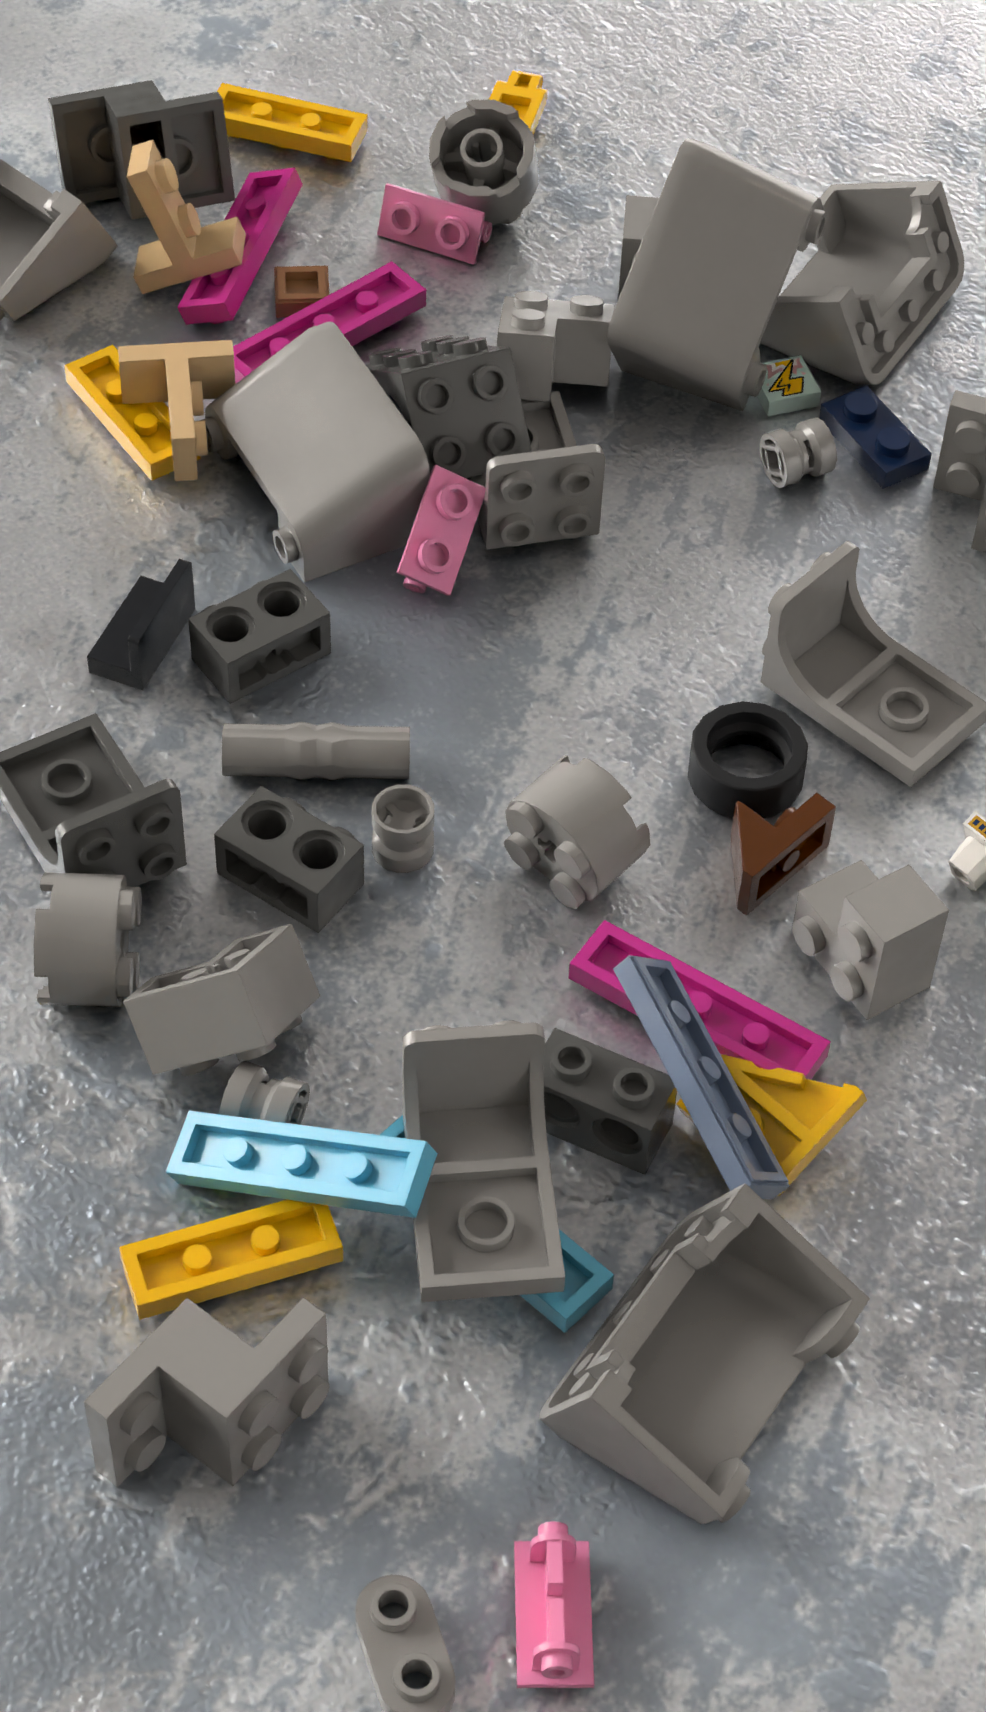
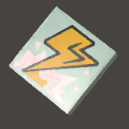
M801 355L762 363L767 365V372L757 398L767 416L819 406L821 390Z

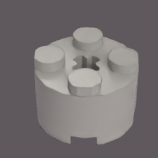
M471 100L466 102L467 108L455 112L447 120L443 116L438 121L430 137L429 160L435 185L442 200L485 212V221L492 224H510L521 217L523 209L530 204L538 187L539 164L532 131L530 132L528 125L519 117L518 111L514 107L496 100Z
M567 755L562 756L509 803L505 811L507 827L511 835L504 841V847L512 860L526 870L534 867L550 880V888L555 897L563 905L573 909H577L584 901H593L645 854L651 844L647 823L640 824L636 828L633 819L623 806L632 798L630 794L608 771L587 758H583L577 765L570 763Z
M44 872L40 880L41 891H52L50 909H36L34 977H48V986H43L42 990L38 989L37 1002L40 1005L121 1007L123 998L135 992L139 985V952H128L129 930L133 931L134 926H140L141 887L127 886V879L124 875Z

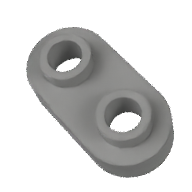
M386 1575L373 1580L365 1586L357 1599L355 1623L361 1648L383 1712H449L455 1697V1673L428 1594L419 1583L405 1576ZM388 1603H399L407 1609V1612L400 1618L390 1619L385 1617L380 1612V1609ZM422 1672L431 1681L424 1688L412 1689L405 1685L403 1679L409 1673Z

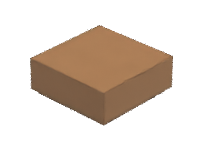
M328 266L274 267L276 318L289 317L329 295Z

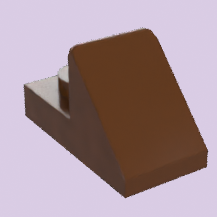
M815 793L798 809L790 807L785 810L773 826L740 801L735 803L731 830V852L736 905L739 911L747 916L829 846L836 810L834 804L820 794Z

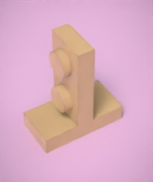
M153 140L134 145L132 147L127 178L159 238L158 241L141 245L138 249L133 278L141 293H149L242 265L246 233L238 217L201 227L196 209L191 203L185 204L178 190V178L172 162L168 158L162 159Z
M217 340L118 346L122 404L168 402L175 481L198 480L196 456L208 455L205 420L194 421L193 416L204 415L203 399H217L235 385L233 341Z

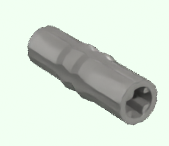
M305 722L291 724H223V776L287 777L297 780L320 778L330 781L345 778L409 779L410 727L347 726L334 722L320 725Z

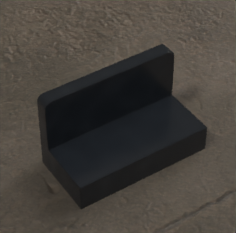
M179 559L164 583L144 576L139 577L88 654L89 673L144 690L184 628L188 618L191 617L195 610L192 562Z

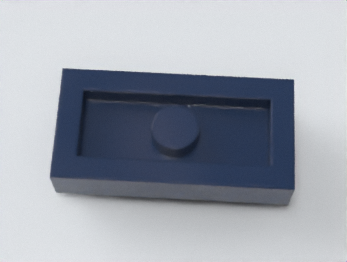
M867 385L821 404L819 419L824 421L831 434L882 489L929 470L932 453Z

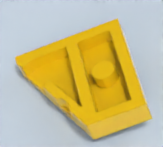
M721 1054L786 1175L789 1185L867 1101L864 1092L855 1085L844 1083L843 1087L806 1079L804 1073L778 1067L767 1070L757 1067L752 1061ZM680 1099L676 1105L693 1122L682 1099Z

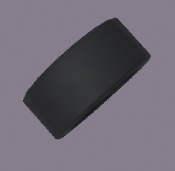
M741 701L721 705L704 715L693 730L687 777L695 796L710 810L728 818H733L735 803L740 801L762 818L773 817L792 806L802 790L807 764L808 743L801 727L785 712L767 704ZM735 744L757 745L772 752L782 761L784 766L781 770L770 776L760 778L738 777L723 770L712 760L711 754L722 747Z

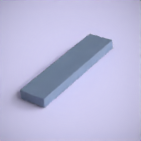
M629 955L614 967L613 970L729 1190L731 1191L746 1183L762 1199L773 1200L790 1187L789 1181L671 962Z

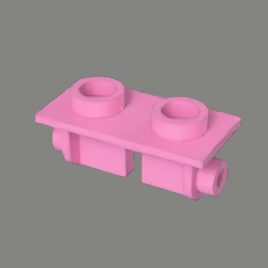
M387 183L385 185L377 235L474 265L476 264L480 242L487 243L490 238L492 223L485 221V212Z
M438 465L433 466L396 572L405 577L403 582L405 588L413 592L425 593L426 588L429 587L447 596L451 595L485 496V487Z
M545 1522L538 1526V1535L531 1541H514L517 1688H594L589 1541H576L573 1536L568 1534V1526L562 1522Z

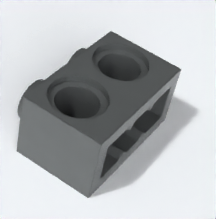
M291 569L268 580L260 581L250 589L217 605H211L200 613L188 618L191 659L230 704L331 653L330 612Z
M260 786L214 834L217 874L317 933L330 922L364 885V844L360 843L346 829L332 827L308 813L297 801L287 797L282 798L263 786Z
M554 1028L545 1043L544 1106L547 1134L646 1175L673 1124L677 1089L670 1076Z

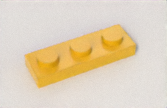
M222 83L217 91L223 98L227 135L233 138L248 139L275 145L283 149H293L324 156L329 159L352 162L368 132V114Z
M113 344L64 365L66 382L151 481L174 471L169 408L164 402L122 404L118 350ZM196 456L197 461L201 459V456Z
M287 1199L119 1246L121 1263L139 1320L175 1310L186 1298L197 1304L343 1261V1245L328 1205Z

